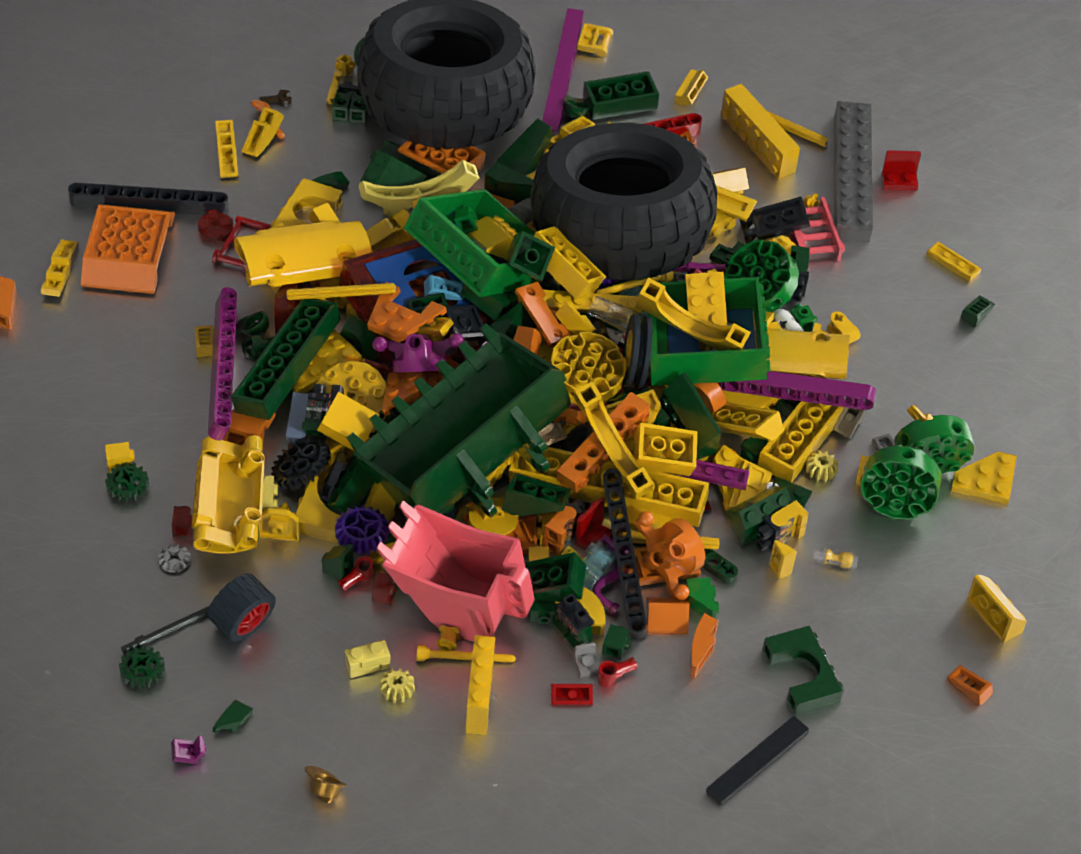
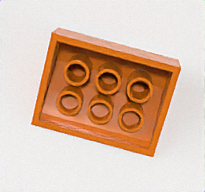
M406 141L398 148V152L442 174L453 168L461 160L475 165L478 173L484 168L486 152L474 146L451 149L434 148Z

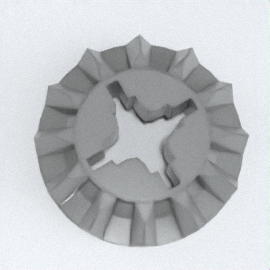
M179 544L177 546L169 545L166 549L162 548V552L158 554L159 565L167 572H180L186 569L191 561L190 552L187 551L186 547H180ZM170 555H172V556H174V557H175L176 555H178V559L173 558V559L171 560V556H170Z

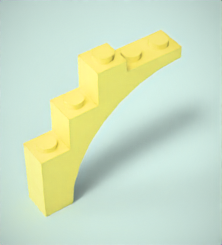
M461 160L442 175L418 184L381 186L362 181L358 186L361 197L365 201H370L379 207H383L384 214L392 217L402 209L408 211L413 207L412 202L416 198L466 192L479 179V175L475 165Z

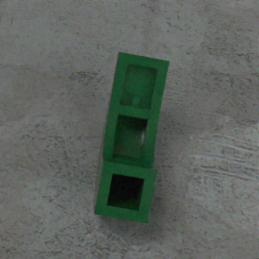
M350 314L340 335L350 342L362 355V362L374 367L378 351L373 348L372 343L376 337L373 331L368 330L365 322Z

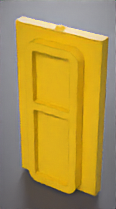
M716 185L717 211L747 221L757 204V200Z
M744 460L741 469L750 471L746 490L734 488L727 508L730 509L766 491V485L770 482L772 473Z

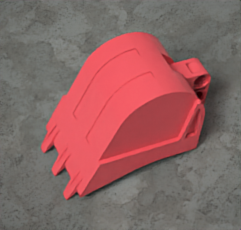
M402 501L400 508L408 520L403 529L393 521L389 524L388 528L396 538V542L391 550L382 542L378 544L377 549L385 560L383 567L403 593L410 595L424 615L436 627L440 628L441 625L459 628L458 634L460 639L474 641L475 635L493 637L504 614L518 618H525L535 598L529 571L525 568L520 539L465 525L419 504L415 505L413 509L405 501Z

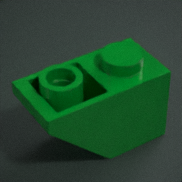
M710 577L686 579L685 585L690 591L687 597L689 608L701 616L705 613L715 618L716 614H719L718 601L715 602L716 588L715 585L711 584Z

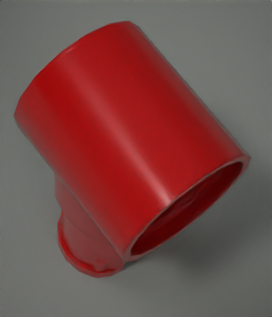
M367 556L358 558L351 572L340 581H337L344 592L357 582L369 581L374 577L375 568L371 558ZM363 567H370L366 571L361 570Z
M634 657L619 663L603 661L599 665L598 683L603 687L613 686L616 679L621 678L623 674L637 670V662Z

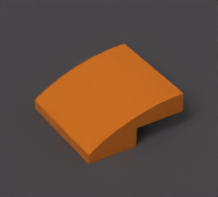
M234 408L228 432L246 437L252 435L260 436L263 429L269 428L276 414L274 413L270 420L238 414Z

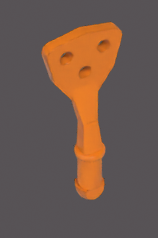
M252 100L250 103L261 113L264 107L270 108L269 104L263 101ZM278 128L276 135L279 139H283L285 133Z

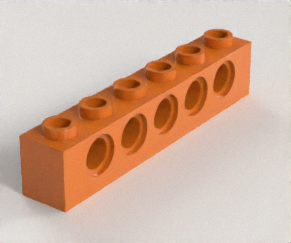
M630 392L609 415L615 428L620 429L618 433L624 443L630 435H634L640 423L648 420L650 416L649 403ZM594 432L557 470V480L575 493L580 488L583 489L592 475H596L600 471L601 466L610 460Z

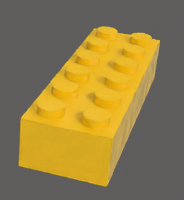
M742 83L724 90L721 117L726 120L732 130L740 136L741 140L750 147L751 151L760 158V161L769 168L770 172L778 180L796 173L800 147Z
M801 401L783 423L784 431L775 440L769 441L760 452L758 466L771 472L772 475L792 483L805 467L808 457H810L812 452L815 453L832 432L845 407Z

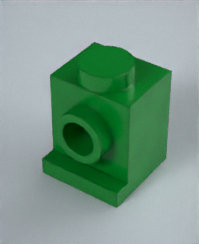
M470 206L456 210L454 221L464 234L478 230L476 222H478L475 211L471 210Z
M802 304L794 306L790 314L805 332L813 331L814 324L817 323V317L814 316L808 305L803 306Z

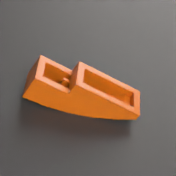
M705 613L698 623L690 654V676L692 678L696 677L715 647L716 638L713 636L717 632L719 620Z

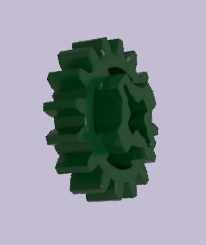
M126 462L123 467L121 464H118V469L112 467V473H107V479H105L107 492L111 493L112 498L118 496V501H121L123 498L126 499V502H129V498L137 500V495L143 497V491H148L149 478L147 471L143 472L142 466L137 468L136 463L129 466V463Z
M142 646L141 650L134 647V652L126 651L127 657H121L122 663H119L120 676L124 678L125 684L130 682L132 688L136 685H139V689H142L143 685L151 688L150 683L158 684L157 678H163V672H165L164 658L160 656L159 651L154 653L153 647L149 650H146L145 646Z

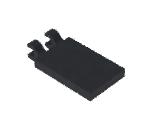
M802 196L754 209L747 221L739 219L746 243L752 242L755 238L764 240L810 227Z

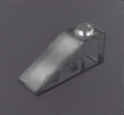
M598 296L595 297L588 311V314L625 333L632 314L639 316L640 324L645 316L631 308Z

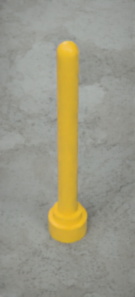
M671 271L651 279L669 282L673 279V273ZM647 279L631 280L599 289L596 293L612 294L645 285Z
M417 645L416 661L425 662L429 658L472 660L473 652L430 650V647H426V645ZM494 653V662L513 663L516 660V657L512 654Z

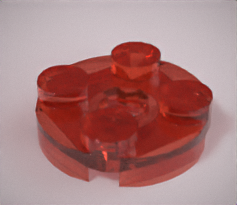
M210 210L208 214L199 219L197 227L201 239L209 243H216L219 240H222V242L227 240L234 228L233 219L228 215L216 210Z

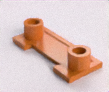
M538 282L515 289L519 303L522 302L544 336L547 346L554 348L562 338L568 335L569 337L572 336L571 332L562 323H558L543 299L546 294Z

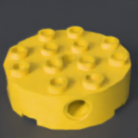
M579 332L578 335L570 337L568 335L562 338L553 348L550 364L563 371L566 377L564 384L572 404H577L575 401V390L591 381L601 395L604 404L621 390L627 367L626 360L623 358L619 351L620 348L615 342L603 335Z
M358 361L338 363L325 371L316 383L325 385L326 393L330 394L332 385H342L345 396L376 413L382 410L386 382L379 371L367 363Z

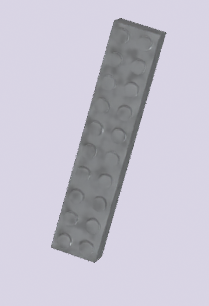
M837 101L834 115V224L840 240L870 242L873 230L871 104Z

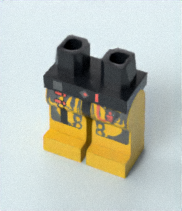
M796 500L774 513L772 517L768 515L764 518L763 525L757 529L759 538L755 541L756 546L763 552L768 548L772 550L775 540L784 543L785 540L794 535L798 539L805 535L809 513Z

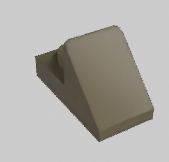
M845 407L833 430L851 439L858 424L863 423L866 410Z

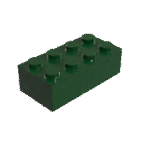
M646 71L586 81L583 87V99L590 106L588 111L592 120L658 109L659 92L650 72Z

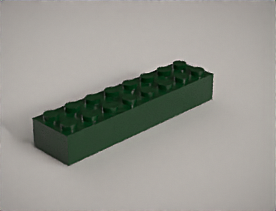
M316 298L302 299L231 395L236 413L265 420L271 419L341 321L336 302Z

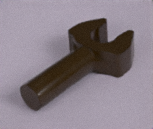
M282 89L279 90L277 95L259 97V101L266 103L279 102L281 106H287L292 103V98L290 97V91Z

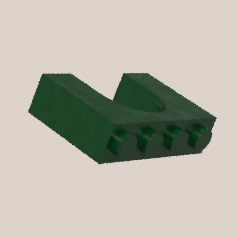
M810 625L764 639L762 650L770 666L797 659L809 663L817 673V677L814 680L789 688L787 701L794 715L840 703L844 693L843 685L840 681L838 682L834 667L829 664L826 652L823 648L821 649L818 636L812 631Z

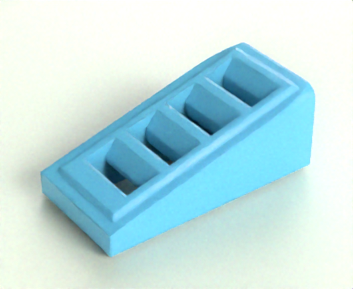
M429 275L424 282L425 297L444 293L445 298L449 300L465 299L460 294L463 289V283L433 275Z

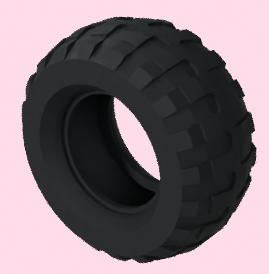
M408 0L382 12L381 16L375 18L370 23L369 30L365 34L357 55V83L370 117L378 121V125L397 137L423 146L449 149L465 148L503 136L505 132L516 127L533 96L536 66L528 35L514 19L504 12L476 0Z
M638 123L600 124L567 135L554 143L549 148V151L543 154L531 188L532 220L536 231L553 226L558 228L566 236V239L606 276L605 279L641 280L653 278L686 265L693 259V256L703 250L717 216V187L711 173V167L707 163L704 153L694 147V144L676 133L656 126Z

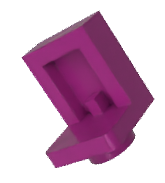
M198 735L195 741L174 738L171 742L172 761L197 764L206 753V744H204L203 736Z

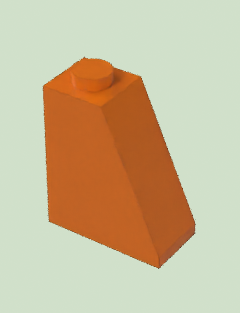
M0 276V326L11 330L17 297L16 285L12 279Z

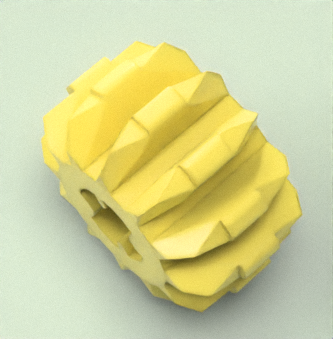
M819 450L817 454L812 452L806 461V473L810 474V479L816 478L817 482L819 480H822L824 483L827 480L832 481L838 473V460L835 459L834 454L828 455L827 451L822 453Z
M401 667L398 671H394L391 668L390 673L385 672L380 680L381 694L385 695L386 701L393 699L394 704L397 700L404 703L405 698L410 699L415 691L413 676H410L409 671L402 672Z

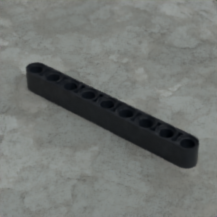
M72 183L68 187L70 203L76 207L98 208V205L106 204L211 216H224L229 212L228 196L224 192L92 183Z
M608 469L603 474V481L626 617L631 636L634 639L641 640L647 636L648 626L624 488L620 472L616 469ZM612 478L617 479L614 483L608 482ZM615 496L620 497L617 501L611 500ZM618 514L624 515L620 519L614 518ZM621 532L627 533L624 537H618V534ZM625 550L630 551L626 556L621 555ZM627 569L633 570V572L630 574L624 573V571ZM631 587L636 588V591L632 593L627 592ZM633 606L640 607L638 611H630ZM636 625L643 626L641 630L633 629Z

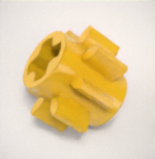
M341 55L339 58H336L334 68L340 71L342 76H348L354 73L356 63L352 61V57L349 55Z

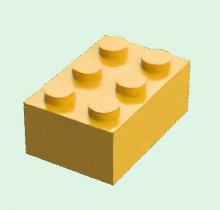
M724 273L686 274L688 312L708 322L727 326Z
M640 423L634 433L633 457L642 467L644 466L645 470L690 476L696 468L698 431Z

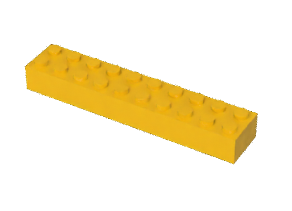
M548 447L543 455L551 467L545 473L540 470L537 471L517 452L509 468V484L516 472L566 487L557 480V470L573 452ZM612 461L605 462L601 466L600 471L596 475H592L583 489L580 488L577 493L571 490L569 498L592 503L603 497L605 499L604 506L608 507L603 474L608 469H616ZM646 470L654 483L653 489L635 500L622 479L627 507L645 509L672 519L682 518L692 526L699 527L708 499V482ZM612 478L608 482L614 483L617 479ZM615 496L611 500L617 501L620 497Z

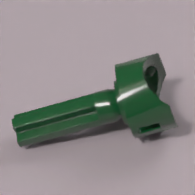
M260 335L246 338L241 344L244 356L257 361L274 336L264 340Z

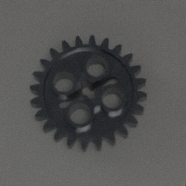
M309 436L305 440L303 437L299 443L296 440L293 446L289 444L287 450L283 449L282 455H277L278 460L273 461L275 466L271 467L273 471L271 475L274 476V481L280 488L284 487L287 490L290 487L293 490L297 486L300 489L302 484L307 486L309 480L314 482V477H320L319 472L326 470L324 466L329 465L327 460L331 459L329 455L331 451L322 438L318 439L315 436L312 439Z

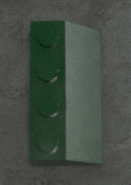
M682 373L663 390L660 402L663 409H666L669 413L673 425L675 424L679 429L698 431L696 460L717 453L722 432L687 373Z

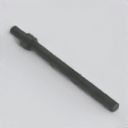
M209 606L148 635L136 637L135 641L121 647L122 653L126 654V651L131 652L134 650V647L139 649L142 646L146 647L148 643L207 616Z

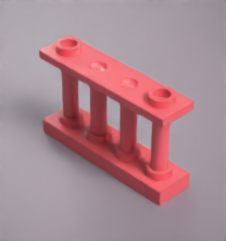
M821 197L819 206L805 208L807 215L820 213L822 217L819 220H810V227L808 228L825 226L827 232L804 234L801 230H797L788 234L790 240L796 246L809 247L806 246V241L829 239L831 245L810 247L809 256L810 254L834 252L837 261H839L845 250L844 243L840 241L830 213V205L827 204L825 197Z

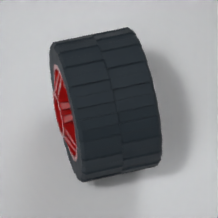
M249 573L242 574L234 578L219 591L209 606L207 616L232 642L241 641L265 623L275 607L276 597L254 575Z

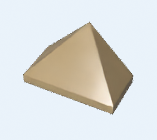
M556 422L547 425L539 432L547 446L567 438L560 423Z

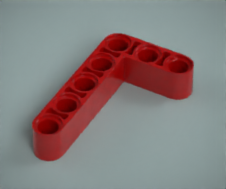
M690 113L644 124L663 128L677 135L689 131L693 137L700 134L702 116L698 113Z

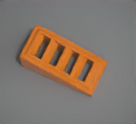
M961 665L947 676L949 682L979 705H982L993 694L992 683Z

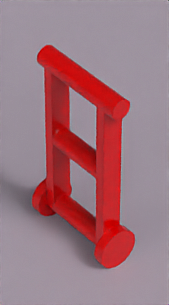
M237 215L235 219L236 225L221 250L216 249L214 251L212 263L224 262L242 267L243 272H246L244 262L241 259L226 256L227 250L234 243V238L242 225L266 230L271 228V224Z

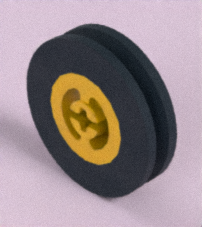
M632 314L629 319L623 347V358H625L627 364L625 377L622 382L623 386L630 387L633 379L636 388H643L652 349L653 329L650 316H644L641 324L638 315Z

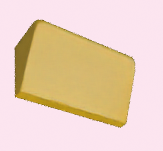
M775 540L769 565L777 578L780 579L792 574L797 552L784 543Z

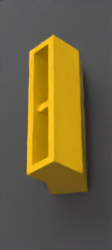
M691 69L675 94L674 103L683 106L693 104L708 79L704 70L696 71Z

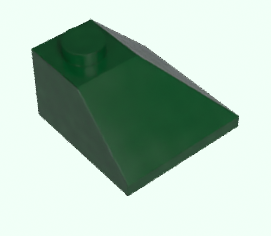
M521 231L514 235L509 247L508 266L541 282L555 247Z

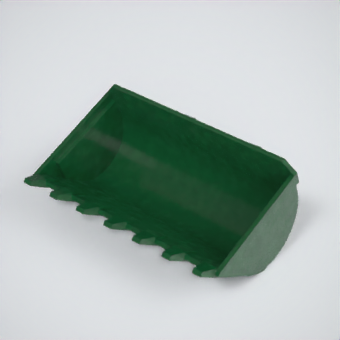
M485 323L479 329L487 343L480 349L475 351L463 341L458 345L465 358L463 363L453 369L441 359L436 363V366L444 378L435 386L431 387L419 377L413 382L421 394L418 400L409 406L402 398L396 396L391 400L399 413L396 418L387 424L377 414H374L369 418L377 432L373 437L364 442L352 432L346 438L354 449L352 453L376 484L381 483L399 507L402 501H405L413 509L415 505L419 504L443 514L466 495L488 517L492 518L498 511L493 504L494 501L491 499L494 492L486 478L515 452H518L537 471L540 470L545 473L551 467L543 455L548 446L539 435V432L571 405L570 396L564 384L566 377L563 371L502 332L497 333Z

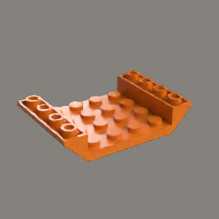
M106 204L98 205L83 255L81 286L154 294L158 281L157 268L168 227L173 225L175 212Z

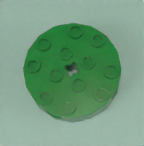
M754 240L738 249L731 256L726 274H724V279L759 277V283L763 284L765 308L767 312H773L781 308L790 300L798 285L799 277L796 261L779 243L763 240Z
M935 415L932 416L933 419L923 422L921 419H918L900 429L894 437L895 445L920 449L936 462L941 474L958 471L960 466L970 461L974 455L975 445L971 430L967 422L957 416Z
M901 445L882 448L869 457L864 467V474L861 479V494L865 500H868L873 505V509L879 514L893 519H914L918 515L925 512L928 513L934 509L939 499V489L942 484L941 471L936 462L920 449Z

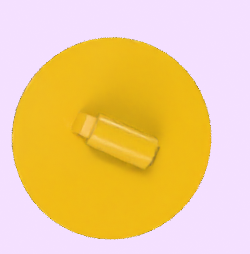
M491 497L498 511L492 518L488 517L475 504L471 507L469 523L474 528L500 535H508L518 524V515H511L506 511H502L504 499Z

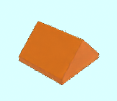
M646 598L648 633L688 634L689 602L687 598L684 600L677 598Z

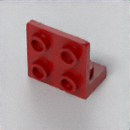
M886 151L881 172L883 190L918 191L917 170L921 158L920 151Z
M603 497L593 501L585 513H581L576 521L575 544L593 556L605 546L600 541L604 534L610 538L613 537L612 529L601 526L604 519L605 499Z

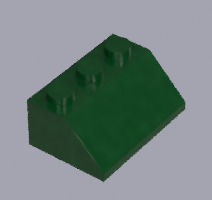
M773 486L727 510L740 546H744L759 538L757 529L763 525L765 517L768 515L772 517L774 513L792 503L787 487Z

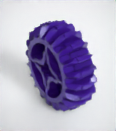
M363 504L362 508H358L355 505L353 510L348 508L347 513L342 512L341 517H338L336 520L335 537L339 545H353V553L357 551L361 555L362 552H366L369 555L370 550L376 552L378 544L380 542L384 544L388 539L389 523L384 514H380L379 509L373 511L372 506L366 508Z

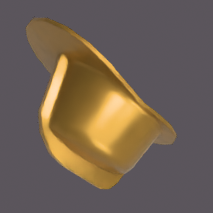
M306 766L304 768L305 772L312 777V793L323 802L331 803L333 798H337L341 788L347 786L346 783L341 782L332 773L315 766Z

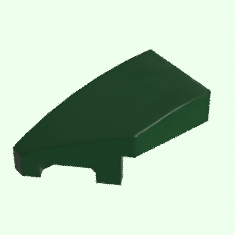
M342 171L328 173L312 180L335 189L348 188L350 183Z
M235 699L217 720L212 732L219 733L220 729H229L231 732H237L238 725H242L252 715L253 708Z

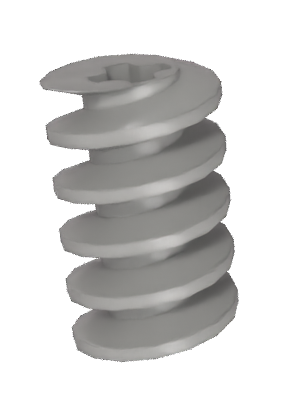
M526 198L508 208L525 225L533 221L531 198Z

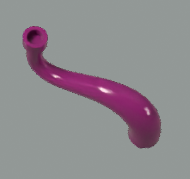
M604 534L600 541L608 546L606 550L615 557L617 562L614 540ZM625 550L621 555L626 556L630 551ZM616 564L612 571L597 580L592 589V592L612 615L616 613L620 605L605 598L601 594V589L620 579L618 564Z

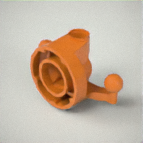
M643 511L635 521L639 532L646 538L647 553L643 556V565L649 570L656 569L665 578L667 590L671 598L684 600L689 596L690 591L686 585H678V577L683 574H691L704 565L705 550L701 538L695 528L682 518L670 520L662 527L654 530L650 527L654 522L653 514L649 511Z

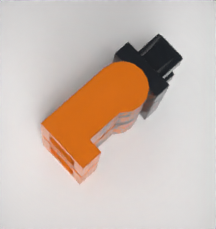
M574 499L572 503L567 501L564 511H558L546 524L543 547H549L550 554L554 556L561 555L564 552L565 543L573 539L577 530V518L585 509V503L578 499Z

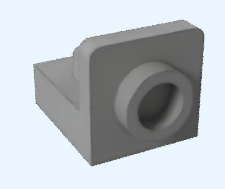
M582 643L575 646L574 660L580 678L598 674L599 663L595 654V643Z

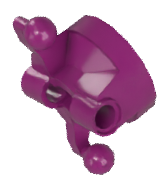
M454 333L446 340L432 342L425 334H410L405 343L387 341L379 336L373 340L372 345L378 352H382L386 348L395 352L396 360L392 361L393 373L439 371L436 363L441 359L446 362L445 350L450 347L458 348V345L464 341V338L461 334ZM418 338L420 340L419 347L416 345V340Z

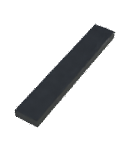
M795 716L791 717L706 788V792L722 805L808 733L809 728Z

